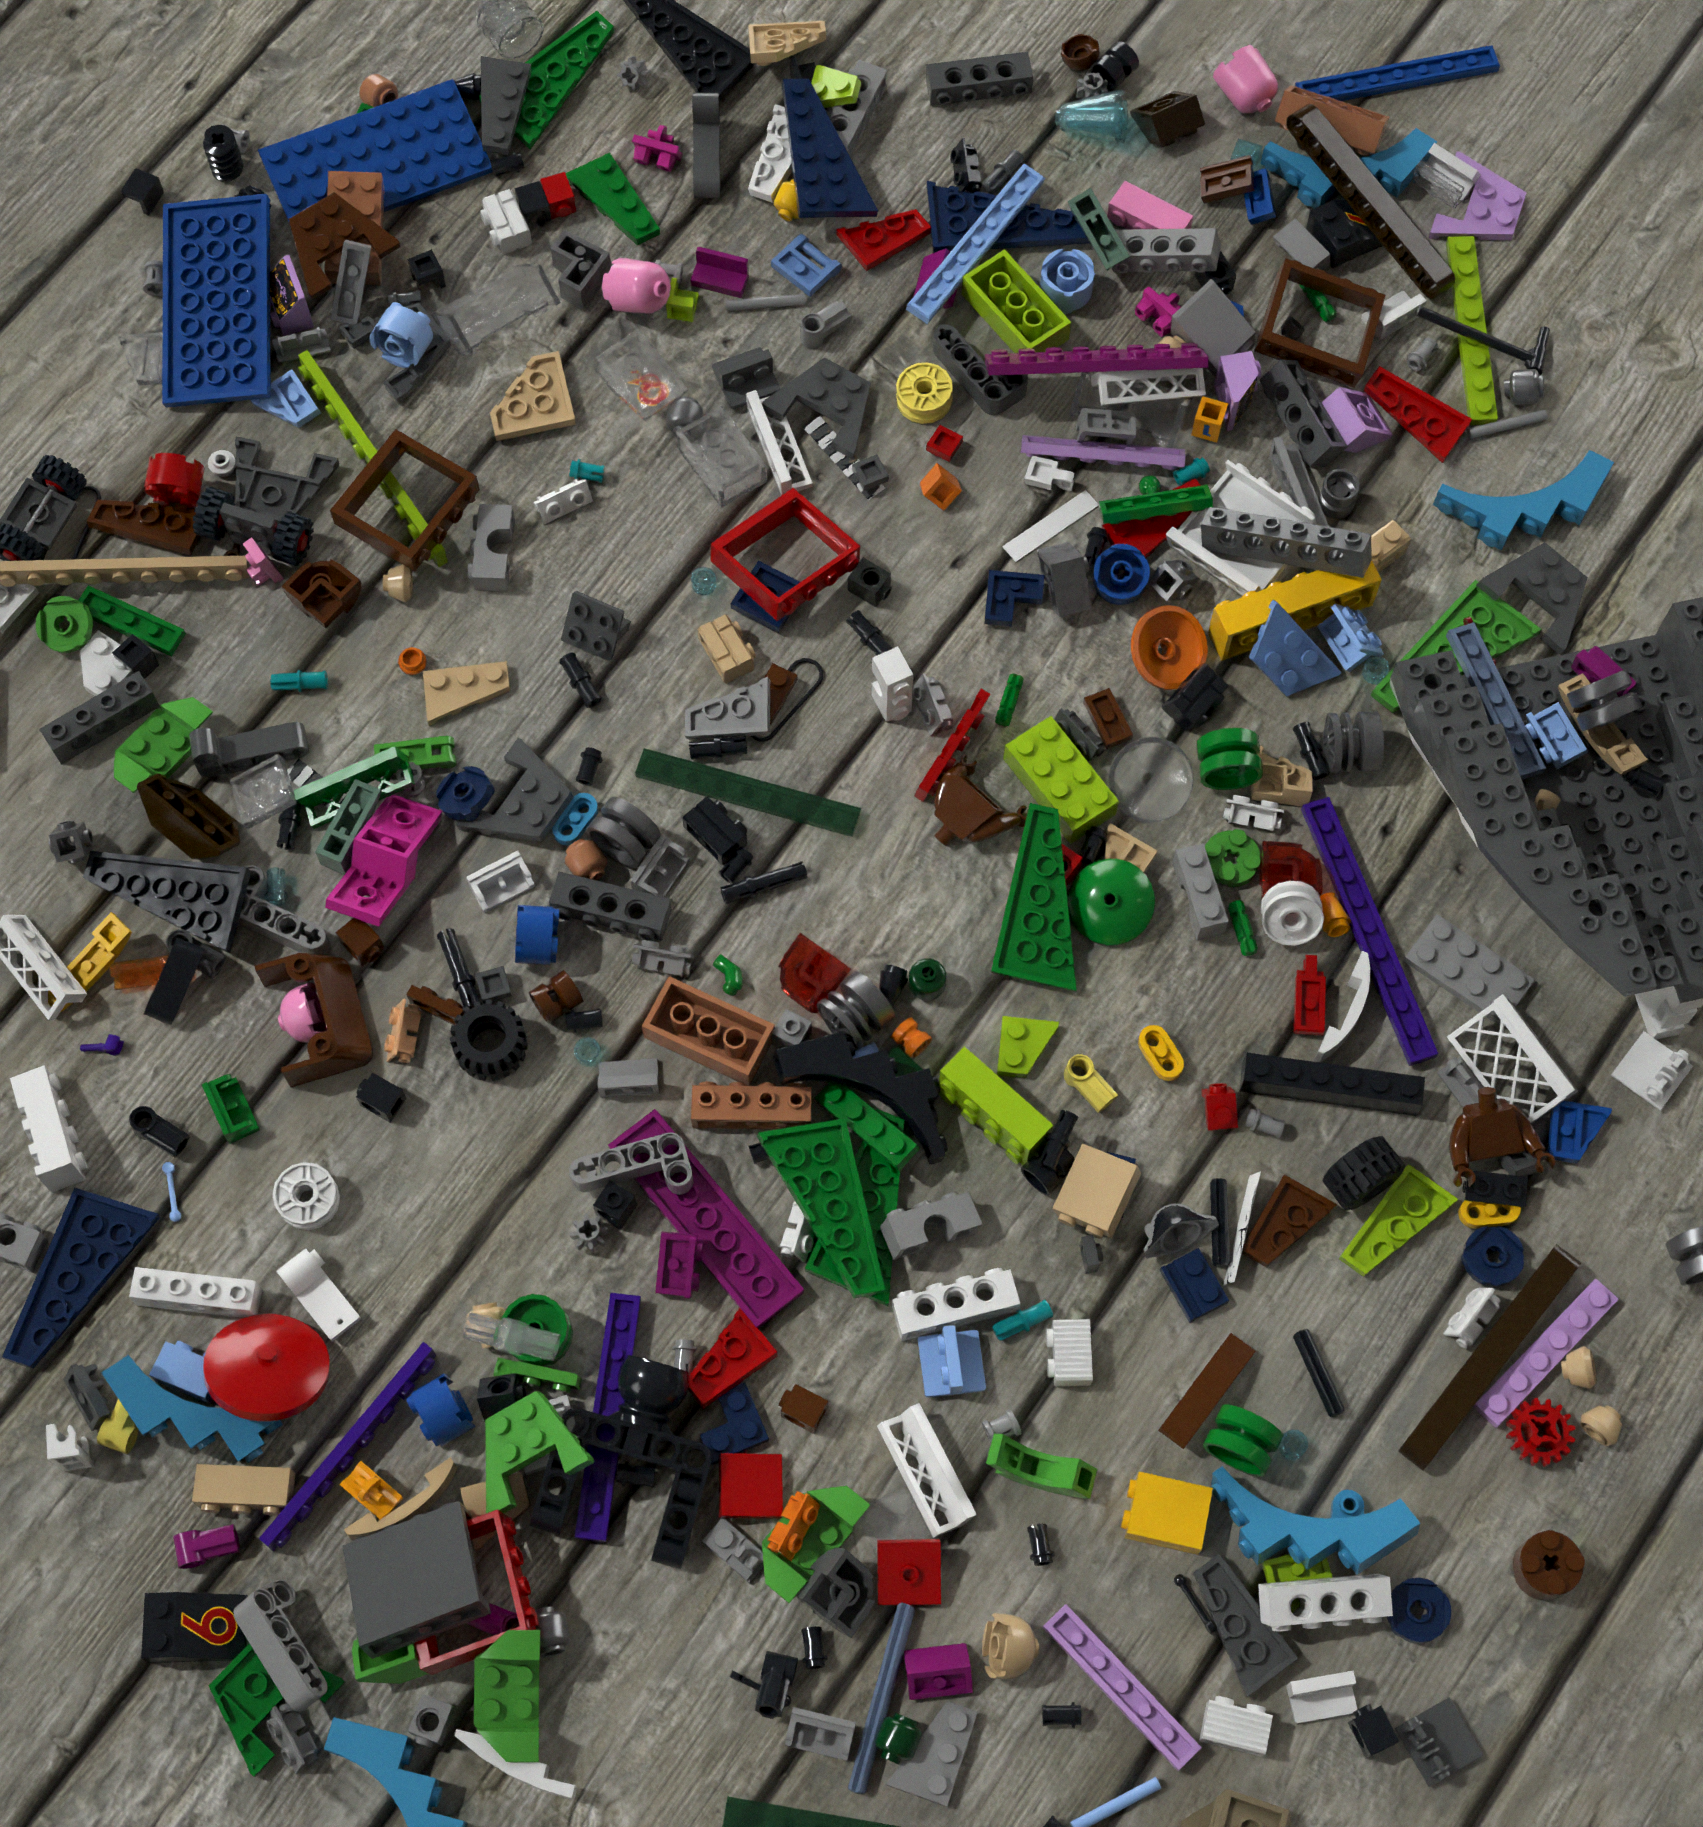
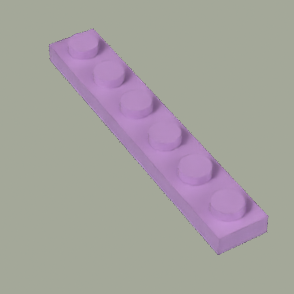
M1022 435L1021 453H1026L1028 457H1032V455L1037 457L1053 455V458L1057 460H1069V457H1076L1088 463L1096 462L1099 459L1107 460L1109 464L1113 465L1133 462L1138 467H1150L1151 464L1162 465V468L1168 470H1176L1178 467L1185 466V449Z
M1595 1278L1479 1399L1473 1408L1497 1428L1619 1299Z
M1067 1604L1042 1627L1177 1771L1202 1748Z

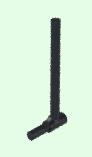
M1423 306L1418 307L1415 316L1525 362L1524 365L1527 369H1536L1539 375L1542 374L1547 355L1546 346L1550 334L1548 327H1541L1539 329L1536 346L1526 351Z

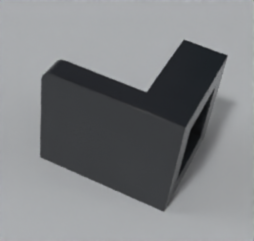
M135 168L123 186L121 193L127 198L140 202L143 213L150 215L164 194L159 177Z
M540 181L514 188L517 203L525 216L542 211L546 222L551 220L549 204Z
M432 249L407 259L411 276L414 281L417 280L419 286L436 279L440 288L446 287L443 270Z
M133 634L112 652L114 658L130 670L132 674L139 671L144 679L159 666L153 651Z

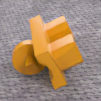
M362 1461L339 1484L379 1520L391 1513L403 1499L396 1490Z

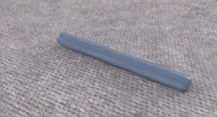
M899 1603L897 1605L848 1789L857 1794H865L878 1749L875 1740L883 1720L887 1716L915 1613V1608L906 1603Z

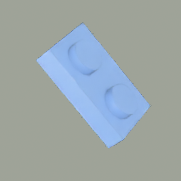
M1559 702L1535 715L1532 712L1526 714L1528 724L1525 727L1532 740L1538 738L1543 747L1539 751L1547 764L1552 762L1555 768L1559 769L1588 753L1587 748Z

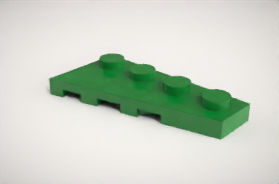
M610 152L566 173L570 186L573 185L579 190V194L586 200L589 199L596 205L597 210L604 216L607 215L614 222V225L637 246L660 235V228Z

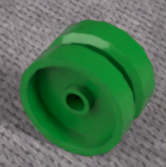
M1223 728L1211 731L1197 740L1198 760L1201 762L1199 764L1200 782L1205 787L1216 790L1239 789L1250 786L1262 778V760L1258 756L1260 754L1259 736L1255 731L1246 728Z
M530 1294L519 1297L508 1306L501 1319L500 1334L503 1344L517 1360L545 1367L555 1364L565 1356L572 1343L573 1328L569 1316L556 1301L545 1295ZM541 1328L538 1334H532L533 1329L538 1330Z
M1223 1404L1215 1419L1219 1429H1210L1203 1443L1204 1449L1214 1458L1238 1471L1256 1477H1264L1272 1462L1268 1453L1277 1451L1284 1435L1274 1424L1263 1417L1238 1406Z

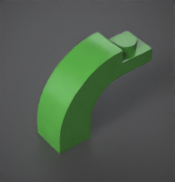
M995 1433L986 1464L996 1469L995 1473L1015 1482L1055 1494L1086 1499L1091 1497L1097 1468L1081 1459L1042 1453L1028 1448L1004 1434Z

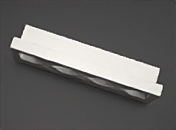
M1203 368L1105 371L1091 376L1092 387H1099L1101 406L1202 397L1206 395ZM1196 378L1197 390L1189 391L1181 384L1184 379ZM1159 381H1170L1174 386L1169 393H1163L1155 385ZM1134 383H1144L1148 389L1143 395L1138 396L1130 387ZM1118 385L1123 391L1117 398H1108L1107 386Z
M756 390L746 393L748 412L781 495L792 488L801 491L813 487L787 417L785 416L783 420L778 421V418L774 416L773 418L766 416L762 403L768 397L760 399ZM773 426L785 431L782 440L775 438L772 431ZM782 448L794 453L791 462L783 459L781 454ZM791 470L802 474L804 481L792 484L789 475Z
M3 915L0 919V938L4 932L7 934L8 948H5L0 942V958L48 1020H55L66 1003L82 1002L87 995L86 991L26 915ZM17 951H20L23 955V968H20L17 964ZM32 971L38 974L39 988H36L33 984ZM48 991H51L56 997L52 1007L48 1004Z
M920 1403L910 1406L901 1415L877 1425L933 1538L962 1527L977 1515ZM900 1426L905 1436L903 1442L894 1438L890 1430L891 1427ZM907 1453L916 1457L919 1463L918 1469L908 1465L905 1459ZM921 1481L930 1485L933 1491L932 1497L922 1493L919 1487ZM935 1509L945 1514L949 1522L948 1524L939 1526L934 1516Z

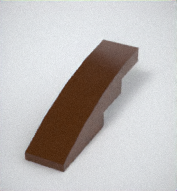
M1230 1333L1158 1431L1184 1449L1256 1351Z

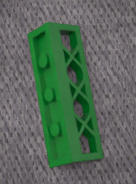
M393 746L293 790L295 799L305 806L310 826L314 829L333 820L338 809L335 810L336 807H340L339 802L343 794L349 791L355 779L367 784L374 780L380 782L378 789H381L382 792L378 801L414 786L415 782L407 755ZM402 769L405 780L396 784L390 783L389 781L393 773ZM324 802L330 804L325 815L317 818L314 807Z

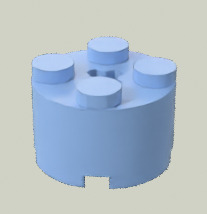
M1058 249L1050 253L1043 261L1040 288L1064 314H1070L1074 310L1080 309L1090 300L1095 276L1092 260L1080 250L1063 251V249Z
M393 302L385 310L372 330L370 343L374 350L378 347L383 352L381 357L387 362L402 368H409L411 364L415 366L433 339V332L429 325L430 319L422 312L416 313L411 309L403 307L400 303Z

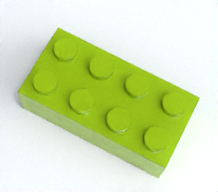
M1005 249L963 276L961 295L1014 353H1018L1019 349L1024 348L1035 349V352H1046V348H1058L1069 340L1071 321Z
M1052 716L1044 719L1005 745L1003 760L1039 805L1058 809L1060 832L1070 845L1083 837L1092 826L1098 827L1116 815L1119 800Z
M964 1046L940 1070L939 1095L949 1105L954 1103L962 1110L961 1115L970 1124L974 1125L976 1123L984 1130V1136L991 1143H999L1006 1150L1005 1154L1015 1164L1020 1162L1024 1165L1032 1156H1038L1040 1148L1047 1142L1046 1137L1048 1133H1052L1053 1124Z

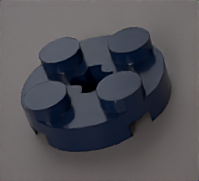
M467 766L463 767L465 770L456 774L453 771L442 780L436 792V797L439 799V808L448 818L454 820H475L495 792L494 786L483 770L478 767ZM462 792H467L464 796H460Z
M1488 1226L1474 1231L1464 1244L1461 1261L1472 1279L1488 1288L1495 1289L1511 1283L1521 1273L1524 1267V1249L1519 1238L1510 1230L1499 1226L1497 1228H1487ZM1497 1250L1500 1253L1498 1256L1500 1263L1488 1261L1486 1251L1494 1252Z
M1410 1578L1392 1590L1393 1616L1386 1617L1391 1630L1396 1636L1411 1643H1428L1439 1637L1449 1625L1451 1619L1450 1601L1446 1594H1443L1441 1589L1437 1587V1584L1431 1580ZM1415 1602H1420L1421 1608L1427 1611L1420 1619H1416L1415 1614L1410 1612V1608L1415 1606Z

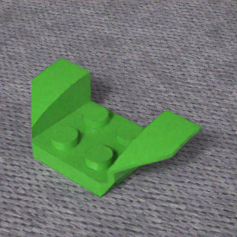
M194 697L159 705L161 709H156L117 750L115 749L114 779L133 793L137 791V784L157 773L165 775L166 779H168L192 755L189 734L198 729L213 711Z
M848 1486L807 1491V1494L821 1506L815 1522L810 1525L803 1538L801 1549L794 1555L792 1561L786 1559L780 1552L777 1554L767 1548L769 1545L767 1540L773 1529L762 1541L765 1584L786 1602L790 1603L813 1575L814 1571L810 1568L813 1563L825 1552L834 1548H841L851 1536L854 1525L871 1506ZM782 1517L779 1522L788 1525L790 1520Z
M508 1630L483 1653L475 1657L474 1726L506 1762H539L540 1630Z

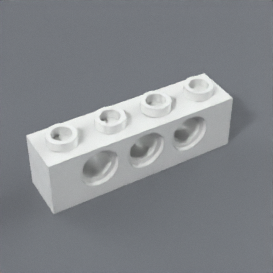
M135 1267L129 1297L137 1306L244 1318L258 1314L262 1288L254 1280Z
M995 1268L986 1271L985 1276L978 1278L967 1275L956 1279L954 1284L944 1286V1283H935L927 1286L926 1291L915 1293L914 1290H908L897 1294V1298L892 1299V1309L901 1341L942 1331L943 1326L955 1325V1327L1016 1312L1020 1308V1301L1011 1269L1003 1271L1002 1268ZM981 1289H987L992 1293L993 1297L988 1301H983L977 1297L976 1293ZM956 1296L964 1304L959 1308H952L947 1304V1300L950 1297ZM922 1304H929L933 1307L934 1312L929 1316H923L918 1312L917 1308Z
M1379 1573L1258 1584L1261 1623L1271 1626L1272 1631L1291 1630V1625L1302 1624V1627L1307 1629L1321 1628L1322 1622L1333 1621L1335 1626L1352 1625V1619H1363L1364 1623L1382 1622V1617L1393 1616L1390 1577ZM1359 1593L1360 1603L1357 1607L1353 1608L1351 1604L1354 1594ZM1328 1595L1330 1597V1605L1328 1609L1323 1611L1321 1601ZM1298 1598L1300 1600V1608L1293 1614L1291 1612V1603L1294 1599Z

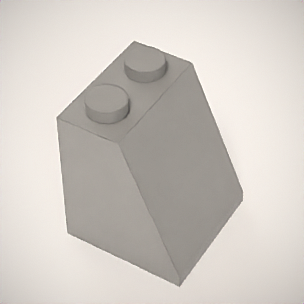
M1212 279L1172 315L1171 334L1179 336L1186 343H1195L1197 348L1203 349L1208 356L1207 369L1215 377L1220 356L1248 352L1255 345L1256 332Z

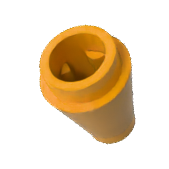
M1328 892L1321 895L1322 911L1324 914L1323 931L1327 932L1330 937H1339L1346 934L1350 930L1349 924L1351 920L1336 898L1335 893Z

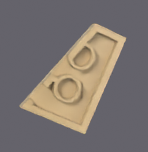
M507 661L423 671L426 713L429 726L438 723V719L450 714L454 716L461 713V709L475 703L482 704L510 692Z

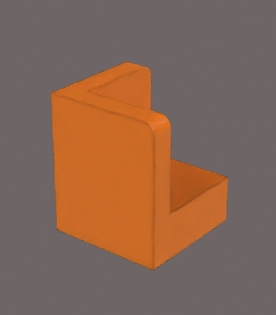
M938 463L934 465L920 482L923 495L943 511L962 491L958 479Z

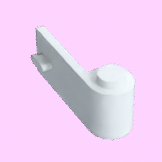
M305 1248L276 1272L333 1342L361 1320V1317L322 1270L321 1266L325 1262L315 1249L309 1253Z

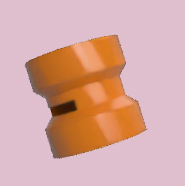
M912 1017L903 1021L891 1035V1038L897 1044H903L905 1053L912 1059L921 1054L932 1041V1037L927 1032L918 1030V1023Z

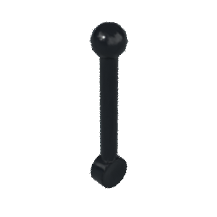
M1181 1574L1176 1575L1174 1578L1175 1585L1181 1587L1209 1634L1214 1633L1216 1629L1213 1623L1207 1618L1186 1585L1185 1576Z
M732 1671L729 1676L759 1691L761 1685L743 1675ZM788 1694L784 1707H788L792 1701Z

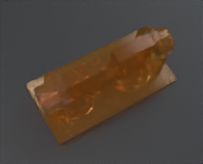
M169 955L113 962V966H110L111 977H114L115 990L156 985Z

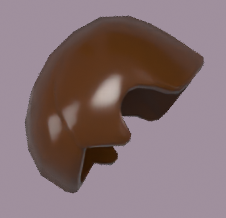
M1084 34L1070 37L1065 43H1062L1061 57L1064 64L1071 70L1076 71L1089 70L1098 60L1100 54L1098 41Z

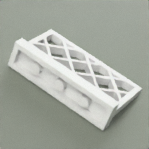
M1504 994L1496 998L1494 1003L1447 1036L1484 1087L1495 1088L1496 1078L1513 1080L1511 1098L1502 1097L1496 1093L1497 1099H1505L1510 1101V1104H1514V1102L1531 1104L1528 1117L1531 1124L1565 1099L1578 1092L1537 1035ZM1493 1011L1501 1019L1499 1032L1483 1030L1484 1018ZM1479 1022L1478 1029L1471 1028ZM1504 1026L1507 1027L1511 1034L1504 1033ZM1466 1031L1477 1033L1475 1050L1463 1048L1456 1038ZM1482 1034L1498 1036L1496 1053L1479 1051ZM1503 1037L1515 1038L1519 1043L1517 1056L1500 1054ZM1522 1049L1525 1051L1529 1058L1521 1057ZM1467 1052L1474 1053L1473 1060L1470 1058ZM1479 1054L1495 1056L1493 1074L1484 1073L1478 1069ZM1500 1057L1516 1060L1514 1077L1497 1075ZM1521 1061L1533 1062L1537 1067L1535 1080L1518 1078ZM1540 1073L1543 1075L1547 1082L1539 1081ZM1484 1076L1492 1077L1491 1085ZM1518 1081L1534 1084L1532 1101L1515 1099ZM1539 1084L1551 1086L1558 1095L1548 1104L1536 1102ZM1535 1105L1544 1106L1535 1112Z

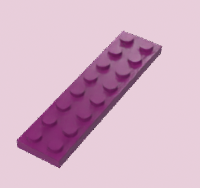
M1182 343L1181 347L1170 348V344H1155L1154 348L1143 349V345H1128L1127 349L1116 350V346H1101L1100 350L1089 351V347L1080 346L1073 347V351L1063 352L1062 348L1057 347L1046 348V352H1035V349L1024 348L1019 349L1018 353H1008V350L996 349L992 350L991 354H985V366L989 376L1208 368V356L1203 349L1197 348L1195 343Z
M654 1109L609 1143L608 1148L612 1149L664 1133L675 1132L658 1111ZM684 1144L693 1175V1186L689 1192L681 1195L672 1193L667 1187L663 1170L634 1178V1180L677 1233L698 1235V1243H703L701 1262L738 1308L759 1329L804 1293V1288ZM668 1145L664 1148L663 1152L673 1155L679 1148L676 1145ZM640 1153L635 1157L634 1161L644 1163L648 1161L650 1156L646 1153ZM679 1172L674 1174L671 1180L681 1183L687 1178V1175Z

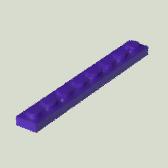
M610 1293L593 1407L594 1413L610 1416L619 1411L618 1405L624 1403L619 1393L618 1373L627 1355L633 1356L641 1296ZM608 1424L600 1426L597 1430V1437L602 1442L611 1441L615 1435L614 1428ZM588 1445L587 1452L593 1457L594 1463L584 1468L574 1537L579 1540L607 1543L619 1454Z
M424 1342L418 1347L260 1536L259 1540L273 1552L277 1547L282 1548L292 1536L291 1530L298 1522L303 1523L313 1511L311 1506L319 1497H325L334 1485L332 1481L340 1472L344 1473L350 1468L354 1462L353 1456L360 1447L364 1449L370 1444L375 1436L373 1432L380 1423L385 1424L390 1420L395 1412V1405L401 1398L405 1400L409 1397L415 1388L414 1383L420 1375L425 1376L433 1368L436 1354L431 1347Z

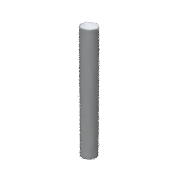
M805 294L726 300V311L806 305Z
M1544 409L1467 429L1469 439H1474L1545 421L1548 419V415Z

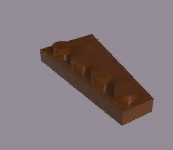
M97 500L87 519L89 528L187 555H192L201 537L193 529V524L195 523L193 516L196 515V512H194L195 508H188L187 505L176 504L175 507H162L159 503L134 505L131 501Z

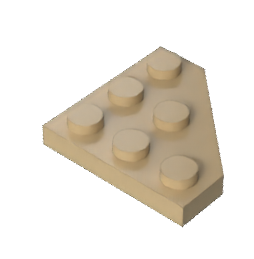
M825 21L748 25L751 63H756L759 66H767L772 62L781 61L826 40Z
M559 351L532 356L526 364L527 368L520 377H516L505 392L506 396L500 404L495 405L490 415L496 441L576 425Z

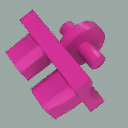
M660 125L657 131L649 129L647 134L649 138L634 134L632 140L635 146L633 159L636 163L648 165L651 154L659 155L656 166L661 170L671 172L676 160L681 161L683 153L679 152V146L672 145L674 136L667 134V126Z
M1148 286L1143 291L1142 300L1135 308V315L1142 321H1146L1151 315L1157 320L1153 323V329L1159 336L1163 337L1171 332L1172 315L1181 308L1178 305L1180 296L1175 292L1169 296L1164 292L1159 295Z

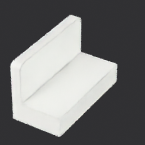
M1434 143L1428 151L1431 156L1420 171V175L1460 201H1464L1481 174L1469 164Z
M1401 291L1384 301L1374 335L1380 341L1419 318L1415 316L1419 306L1425 307L1426 299L1421 294L1410 298L1405 291ZM1370 310L1362 314L1361 319L1365 324H1367Z
M1354 1671L1297 1680L1287 1684L1286 1687L1294 1722L1300 1724L1353 1714L1357 1710L1352 1688L1356 1684Z

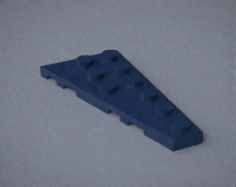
M783 79L782 90L798 217H877L878 209L810 80Z
M927 181L926 188L933 253L945 248L951 252L997 195L978 191L968 193L959 191V187L949 186V188L936 186V182ZM1030 203V206L1025 205L990 249L1087 244L1090 242L1071 211L1058 208L1053 211L1040 208L1039 204Z
M74 1187L2 1358L34 1369L160 1219V1215Z

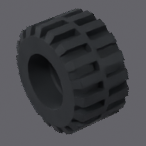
M486 1000L484 1005H481L480 1001L474 1002L475 1007L470 1009L466 1006L462 1009L464 1015H457L454 1019L456 1025L451 1026L450 1032L452 1037H450V1043L456 1060H458L459 1066L463 1070L466 1069L468 1075L473 1078L476 1074L479 1080L486 1081L487 1076H490L492 1081L498 1080V1075L501 1074L506 1078L510 1075L509 1070L512 1068L516 1071L520 1067L518 1061H524L526 1056L524 1050H527L528 1043L522 1020L519 1015L516 1016L513 1008L509 1006L506 1009L503 1002L498 1001L497 1005H494L492 1000ZM496 1029L506 1035L502 1045L493 1051L482 1052L472 1047L474 1039L482 1031Z
M1383 1136L1373 1137L1359 1144L1334 1163L1326 1172L1322 1181L1344 1211L1353 1210L1369 1202L1395 1182L1402 1174L1405 1164Z

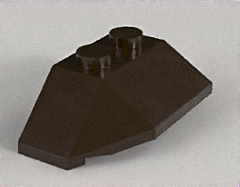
M159 773L137 784V790L151 826L191 859L220 856L240 844L237 821L197 788L177 780L166 779L165 775Z

